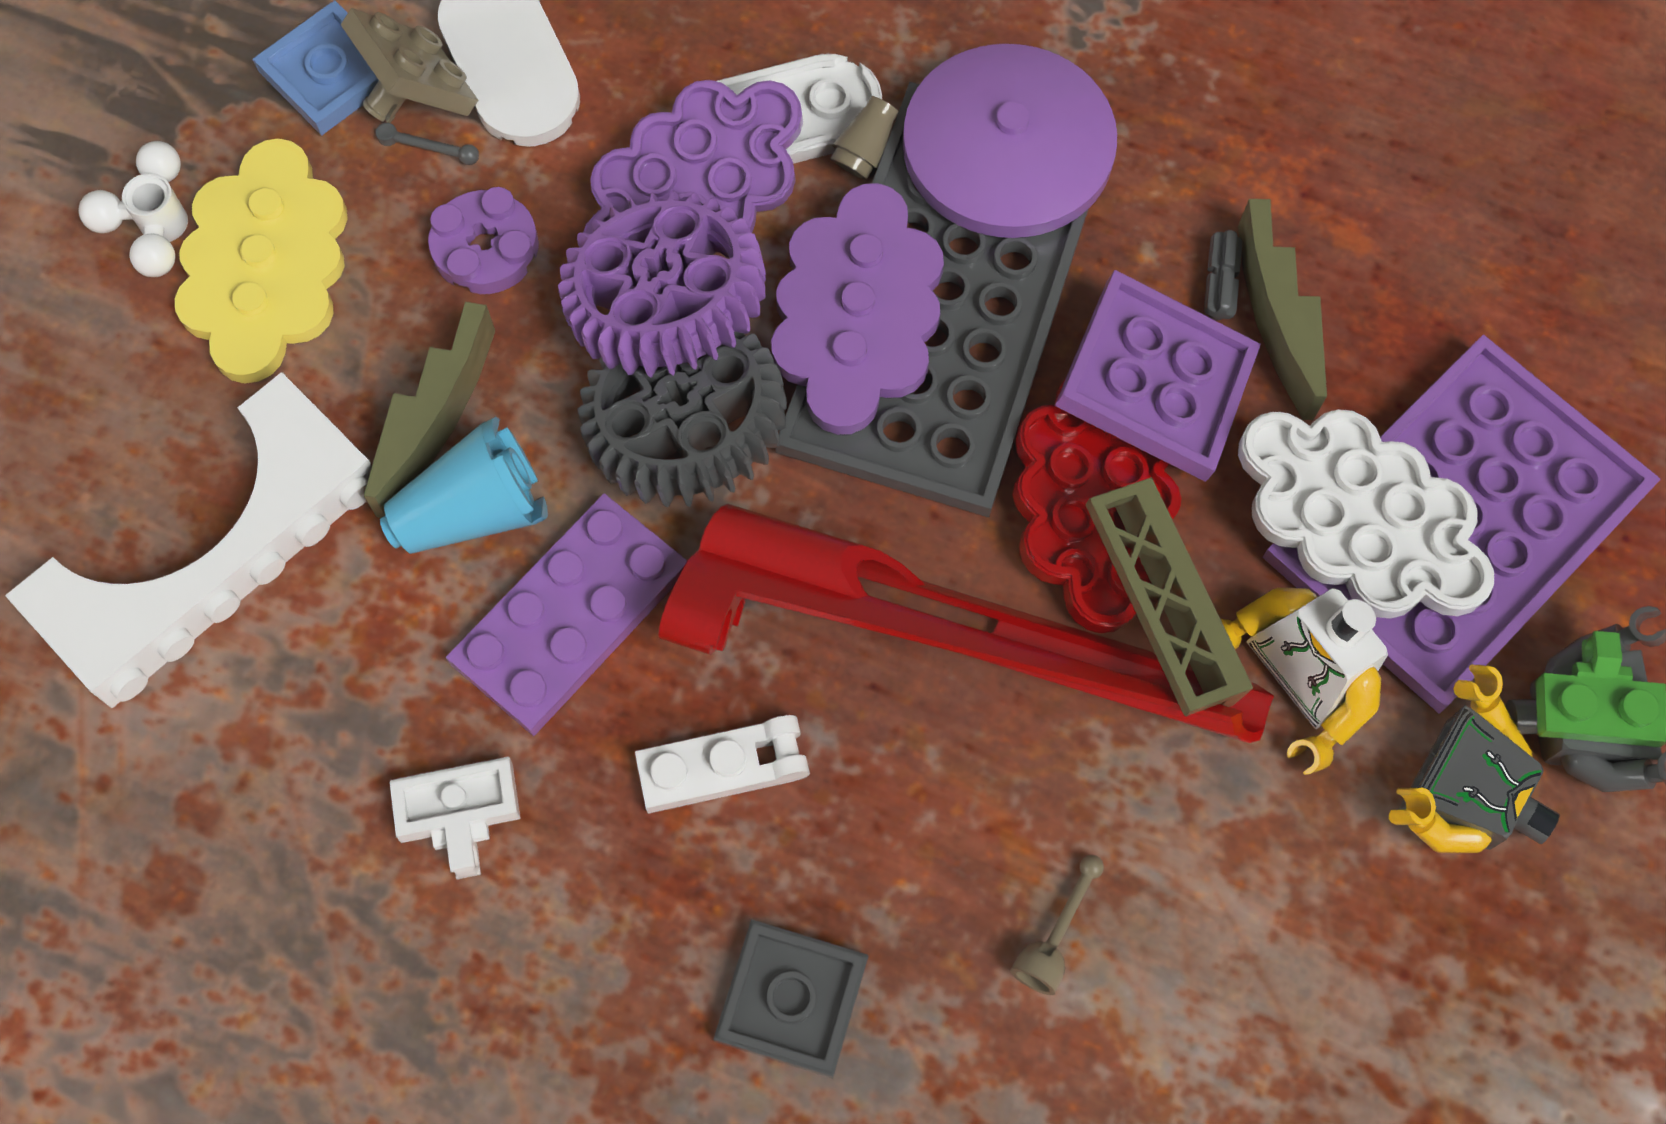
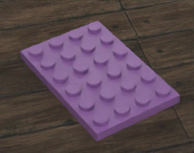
M1484 334L1380 438L1382 442H1404L1415 447L1425 457L1431 477L1446 478L1456 482L1472 496L1477 507V524L1468 540L1475 544L1489 558L1494 570V586L1489 597L1473 612L1465 615H1442L1419 601L1405 615L1391 619L1376 617V624L1372 630L1386 646L1388 653L1383 665L1440 714L1457 697L1453 690L1454 684L1458 680L1472 681L1474 679L1469 666L1471 664L1486 666L1660 481L1657 475ZM1273 543L1262 557L1296 588L1310 589L1317 597L1335 588L1340 590L1348 601L1352 600L1346 584H1323L1311 578L1301 565L1297 548L1282 547Z

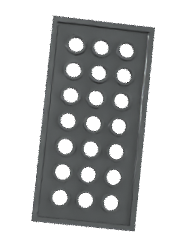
M909 82L872 183L891 187L902 196L907 205L908 223H917L923 226L927 234L938 242L943 251L944 266L939 284L951 282L959 286L963 292L955 300H943L936 295L940 302V321L937 329L946 335L947 340L940 346H927L929 365L926 378L929 380L931 387L922 394L910 393L899 398L880 397L876 415L864 429L853 434L837 435L823 430L813 422L807 410V386L797 384L785 416L786 428L779 432L780 446L776 448V453L990 517L1088 210L1074 221L1054 231L1020 238H1004L980 234L958 226L933 209L915 189L906 167L903 152L904 121L910 100L920 85ZM956 238H969L976 243L978 249L974 253L962 255L954 252L950 248L949 243ZM1017 252L1024 255L1030 264L1023 269L1013 270L1006 267L1000 258L1007 253ZM1002 297L1009 300L1015 310L1008 315L999 316L991 313L986 308L985 303L991 298ZM978 343H988L998 350L1000 356L992 362H980L972 357L969 350ZM973 390L981 395L984 403L975 410H965L954 402L953 397L959 391ZM901 421L909 424L915 434L910 440L898 443L888 439L883 430L888 424ZM955 437L966 444L968 452L960 458L950 459L938 451L937 444L945 438Z

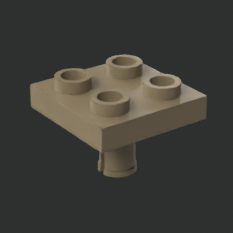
M353 8L350 9L341 23L342 28L379 80L369 96L363 101L364 108L378 120H386L387 123H391L406 99L465 116L470 114L479 101L465 82L467 79L466 74L449 60L441 49L442 41L429 29L423 26L411 28L397 23L386 14L377 12L375 15H371Z

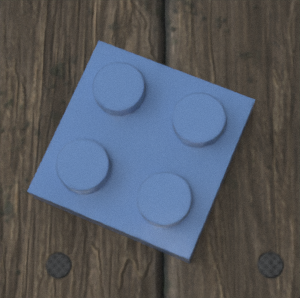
M335 0L253 58L258 72L321 136L363 106L364 99L369 96L379 81L342 28L341 23L348 12Z

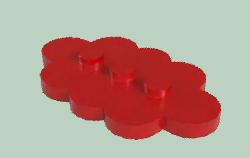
M1064 379V381L1062 382V384L1060 385V387H1059L1058 390H1057L1055 403H1056V401H1057V399H1058V396H1059L1060 391H1061V389H1062V387H1063V384H1064V382H1065V379ZM1055 405L1040 406L1029 412L1018 428L1015 439L1018 457L1026 468L1014 484L1013 499L1016 508L1029 522L1020 537L1019 552L1021 560L1028 571L1039 580L1055 585H1063V596L1067 611L1076 623L1086 630L1101 634L1115 632L1125 626L1134 617L1136 612L1086 508V503L1092 497L1152 477L1173 520L1181 506L1180 490L1172 477L1164 471L1169 463ZM1116 508L1107 509L1115 527L1126 531ZM1125 546L1128 554H1130L1131 548ZM1138 556L1134 567L1139 578L1152 584Z

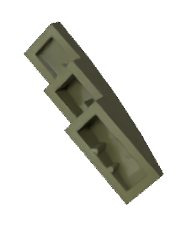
M1249 199L1238 225V233L1243 241L1241 254L1243 274L1256 325L1276 374L1302 420H1314L1327 398L1320 296H1298L1295 247H1273L1271 199Z
M465 302L452 350L429 347L415 397L393 393L364 492V497L376 517L382 518L386 516L384 504L433 463L454 431L479 381L496 331L487 305Z

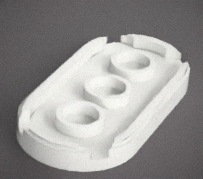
M441 0L438 8V23L442 37L454 64L466 74L467 79L465 82L479 100L475 105V110L486 130L500 140L503 137L507 140H514L515 145L526 147L546 144L564 134L572 124L571 118L575 115L576 109L577 111L579 109L580 93L576 76L539 0Z
M838 54L815 55L717 81L733 90L736 95L756 82L769 80L783 83L795 92L801 103L803 125L800 135L786 149L793 164L834 153L835 148L832 144L866 106L870 97L875 96L882 99L881 87L873 72L863 64L859 63V66L854 63L848 62V57Z

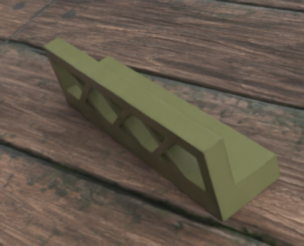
M1152 477L1090 498L1086 503V508L1184 716L1186 717L1218 704L1227 707L1236 704L1253 689L1252 683ZM1116 508L1126 531L1115 527L1107 509ZM1125 546L1131 548L1130 554H1128ZM1138 556L1152 584L1139 578L1134 567ZM1150 599H1153V600L1156 601L1154 607H1153V605H1152ZM1163 609L1177 638L1166 633L1159 620ZM1175 652L1181 654L1180 660H1178ZM1189 663L1204 693L1202 695L1195 696L1185 675Z

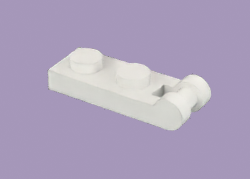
M794 715L779 716L758 725L635 751L648 814L789 783L809 776L810 771L805 755L799 754L796 738L801 735L797 717ZM773 745L776 760L772 763L759 765L756 749Z

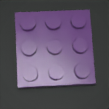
M1114 270L1104 286L1055 406L1206 482L1217 468L1261 344Z

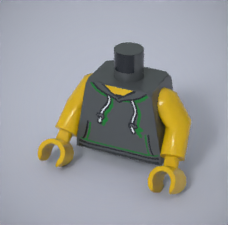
M1471 664L1469 670L1474 675L1475 683L1473 681L1458 680L1453 687L1457 697L1472 700L1471 708L1464 705L1446 721L1411 787L1397 788L1396 793L1404 799L1398 810H1390L1389 820L1396 825H1408L1421 840L1438 853H1479L1484 849L1491 850L1507 840L1514 829L1535 842L1543 844L1553 832L1560 817L1558 812L1531 797L1544 769L1532 757L1533 752L1499 696L1503 686L1500 672L1495 667Z

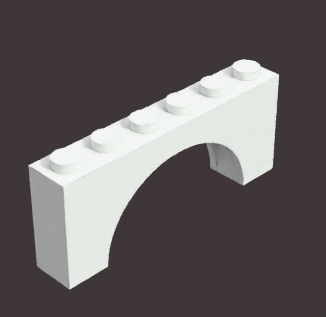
M282 372L237 407L251 427L255 437L258 452L257 477L253 492L241 517L229 533L212 550L197 561L172 574L154 580L130 584H110L84 578L71 572L52 557L5 595L89 691L110 708H114L119 702L130 700L138 695L145 688L148 678L167 662H173L183 657L192 648L194 639L213 623H219L229 618L238 609L240 601L258 585H264L273 581L283 571L289 559L302 548L313 546L322 540L328 533L330 525L346 511L356 509L366 502L364 492L372 468L371 463Z

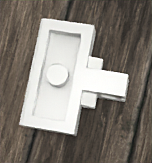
M510 757L390 780L396 837L401 843L432 837L435 850L447 848L450 871L455 872L456 879L481 875L477 842L490 839L488 825L521 819L513 763Z

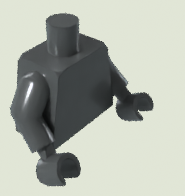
M1645 606L1635 610L1630 617L1629 626L1623 628L1619 624H1614L1598 630L1619 633L1622 651L1621 666L1632 668V681L1648 682L1642 651H1630V644L1639 641L1645 646L1654 647L1666 641V629L1648 636L1640 633V625L1644 620L1655 618L1661 614V611L1656 607ZM1593 633L1576 639L1547 661L1544 673L1572 675L1573 664L1582 662V641L1584 639L1587 640ZM1536 679L1530 686L1531 699H1511L1507 701L1505 706L1521 734H1538ZM1538 734L1541 756L1546 763L1563 766L1567 774L1601 792L1653 789L1658 782H1664L1666 785V752L1662 754L1661 747L1539 737Z

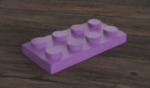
M604 493L446 656V659L467 680L532 736H535L674 587L687 560Z

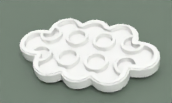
M1338 409L1326 412L1310 426L1289 413L1274 411L1259 415L1248 424L1239 441L1238 457L1243 469L1261 485L1252 502V518L1255 526L1268 541L1282 547L1297 548L1301 565L1311 578L1323 584H1346L1351 599L1366 602L1372 607L1376 617L1391 619L1405 615L1419 601L1442 615L1461 616L1473 612L1489 597L1494 586L1493 567L1489 558L1475 544L1468 540L1477 524V507L1472 496L1460 484L1446 478L1431 477L1425 457L1415 447L1404 442H1382L1376 427L1366 417L1349 410Z

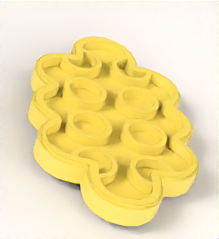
M284 139L265 140L253 146L244 155L238 176L218 177L206 183L196 193L192 203V216L199 228L194 230L183 241L179 250L180 262L189 277L177 291L175 296V312L187 331L197 338L209 340L210 355L220 372L230 380L244 384L259 382L271 376L281 366L286 353L287 343L308 342L325 331L330 325L334 314L333 301L326 289L341 277L345 267L344 255L335 239L344 231L348 220L347 207L337 188L326 181L313 179L312 166L303 149L294 142Z

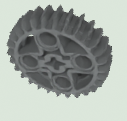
M734 332L736 339L735 348L721 344L716 348L718 353L717 361L706 354L697 358L698 366L696 370L688 365L687 362L676 365L674 376L669 373L666 366L657 367L651 378L646 374L644 366H639L632 375H628L621 363L615 368L609 369L602 357L599 358L603 370L591 369L587 371L588 381L591 386L580 390L584 405L578 408V413L582 423L580 427L581 435L586 447L589 448L588 452L595 466L602 470L610 484L618 483L626 496L631 495L637 490L640 499L645 504L649 503L658 493L663 505L667 508L676 495H682L686 505L691 507L694 494L704 492L708 500L713 502L715 488L725 485L730 492L734 493L736 489L734 478L742 475L753 480L754 473L751 466L753 462L768 465L769 455L766 448L779 447L780 437L778 430L786 428L784 410L787 409V399L780 370L774 363L769 349L761 347L756 334L745 336L744 333ZM633 388H639L638 393L625 399ZM746 416L737 430L734 432L730 431L728 424ZM710 446H714V447L711 448V449L704 450L705 448H708V447H710ZM676 452L681 457V459L663 460Z

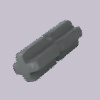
M1233 230L1215 232L1210 239L1207 271L1212 273L1208 274L1206 279L1204 311L1211 319L1216 321L1233 318L1237 309L1239 280L1234 279V277L1236 278L1240 274L1243 241Z

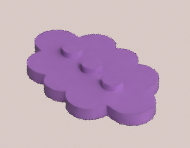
M713 80L696 81L685 87L676 97L672 113L658 112L645 116L633 129L630 148L614 149L603 155L596 163L590 180L592 193L601 210L586 224L584 233L592 234L594 232L592 219L602 222L611 218L609 214L610 207L620 213L630 208V199L634 200L637 205L649 203L651 193H653L658 201L668 200L672 191L678 194L680 201H686L692 193H696L702 205L710 198H715L721 210L725 207H732L737 215V219H745L752 233L756 223L757 212L773 210L784 204L792 194L795 185L793 161L786 150L800 135L803 125L801 103L795 92L785 84L771 80L756 82L745 88L738 95L723 83Z
M879 183L863 184L851 189L842 198L837 218H814L804 222L794 231L789 242L790 266L793 270L780 280L776 290L777 311L783 322L776 328L771 339L774 363L780 370L781 376L787 381L807 386V410L813 422L823 430L837 435L853 434L864 429L874 419L879 407L880 397L899 398L913 393L924 382L929 365L928 348L924 342L936 332L940 321V302L933 290L938 286L943 274V251L938 242L927 233L907 228L908 210L904 199L893 188Z

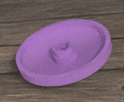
M1021 44L981 46L959 53L933 69L917 87L910 100L904 121V159L910 178L921 196L933 209L958 226L995 237L1020 238L1041 235L1061 228L1077 219L1093 205L1103 192L1109 180L1117 149L1115 118L1107 98L1094 80L1081 68L1060 55Z

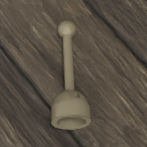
M1088 855L1081 860L1080 871L1082 874L1047 941H1038L1024 947L1010 970L1017 980L1037 992L1055 995L1063 979L1066 969L1065 960L1057 947L1092 879L1100 877L1104 871L1103 861L1096 855Z

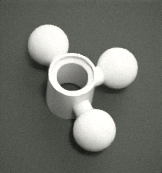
M151 141L143 145L137 153L136 166L141 175L134 177L126 184L122 192V201L111 192L95 190L82 198L78 211L82 223L96 233L112 232L121 225L123 220L133 219L143 235L133 242L130 248V261L133 267L142 275L160 277L168 273L175 263V251L170 242L176 240L184 233L188 225V215L168 183L180 171L181 161L179 154L168 143Z

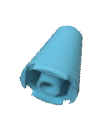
M494 417L486 422H482L384 504L386 516L380 518V524L384 535L394 548L402 546L410 554L536 525L548 517L544 496L534 501L530 491L532 484L538 482L535 472L523 449L508 427L498 431L499 418Z

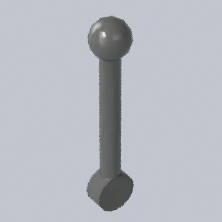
M382 123L375 132L377 139L384 146H391L398 142L458 157L465 165H473L479 159L478 149L471 144L458 147L397 132L395 126L391 123Z

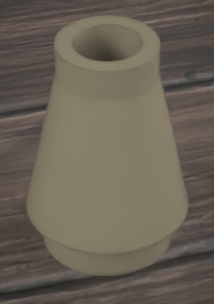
M871 96L866 106L832 144L835 151L830 160L852 175L867 180L872 170L877 171L893 121L899 111L886 101Z

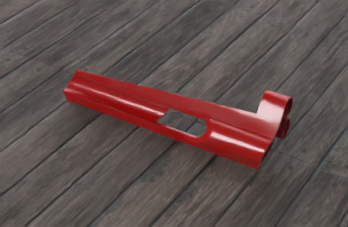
M731 504L721 506L711 517L705 528L699 550L687 560L667 600L658 633L659 639L712 655L716 650L723 651L732 625L738 627L745 601L749 599L961 653L1247 743L1261 740L1268 712L1274 698L1273 694L1258 684L1252 683L1253 689L1233 706L1227 707L1218 704L1185 717L1155 652L921 581L902 563L880 550ZM858 577L999 621L994 631L989 633L868 595ZM1189 663L1185 675L1195 696L1204 694Z

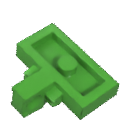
M1593 631V634L1587 640L1584 639L1582 641V662L1573 664L1572 675L1543 673L1536 679L1537 730L1539 737L1662 747L1666 744V684L1632 681V668L1621 666L1622 651L1619 633Z

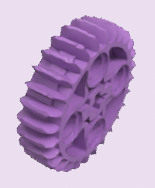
M672 191L668 200L658 201L653 193H651L649 203L637 205L634 200L630 199V208L620 213L610 207L609 214L611 218L606 222L592 219L594 232L592 234L578 233L577 241L579 248H569L566 250L568 263L560 267L562 281L558 284L559 296L563 307L562 311L568 326L571 327L579 345L586 347L592 359L602 357L609 369H613L621 363L628 375H632L639 366H644L646 374L651 378L657 367L666 366L669 373L674 376L676 365L688 362L696 370L698 366L697 358L706 354L717 361L718 353L716 348L723 344L730 348H735L736 339L734 332L744 334L750 332L749 318L760 316L759 301L766 298L764 284L766 281V270L755 234L751 233L745 219H737V215L732 207H725L721 210L715 198H710L702 205L696 193H692L686 201H680L678 194ZM715 252H719V253L723 254V255H724L725 257H727V258H724V257L719 256V255H714V253H715ZM596 306L609 309V314H601Z

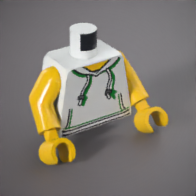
M1276 588L1237 611L1236 615L1238 618L1234 621L1221 619V622L1235 650L1241 643V636L1246 633L1252 636L1247 641L1252 650L1316 730L1321 726L1324 730L1319 735L1296 740L1287 750L1288 758L1298 756L1307 747L1312 750L1314 763L1303 772L1306 775L1330 766L1334 756L1332 747L1337 742L1343 745L1378 711L1381 690V676L1378 670L1387 658L1388 653L1386 646L1372 630L1376 624V615L1372 607L1366 602L1358 599L1348 601L1343 593L1335 588L1318 597L1310 589Z

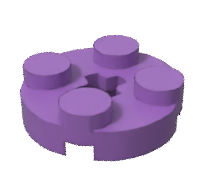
M493 187L488 190L468 192L452 199L447 204L438 206L432 212L430 218L432 227L428 237L430 253L440 275L452 285H454V281L460 286L469 287L470 292L477 294H493L504 291L516 285L528 273L527 266L532 261L533 255H535V258L537 256L539 240L533 218L527 208L515 200L511 192L505 188ZM487 233L496 236L491 239L492 247L488 250H481L478 244L470 245L478 235Z

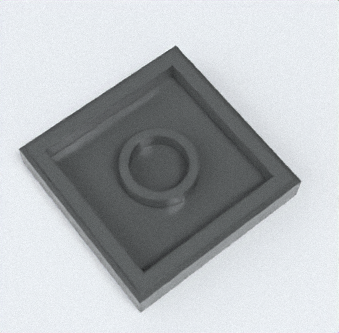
M751 919L715 1032L714 1042L833 1079L869 955Z

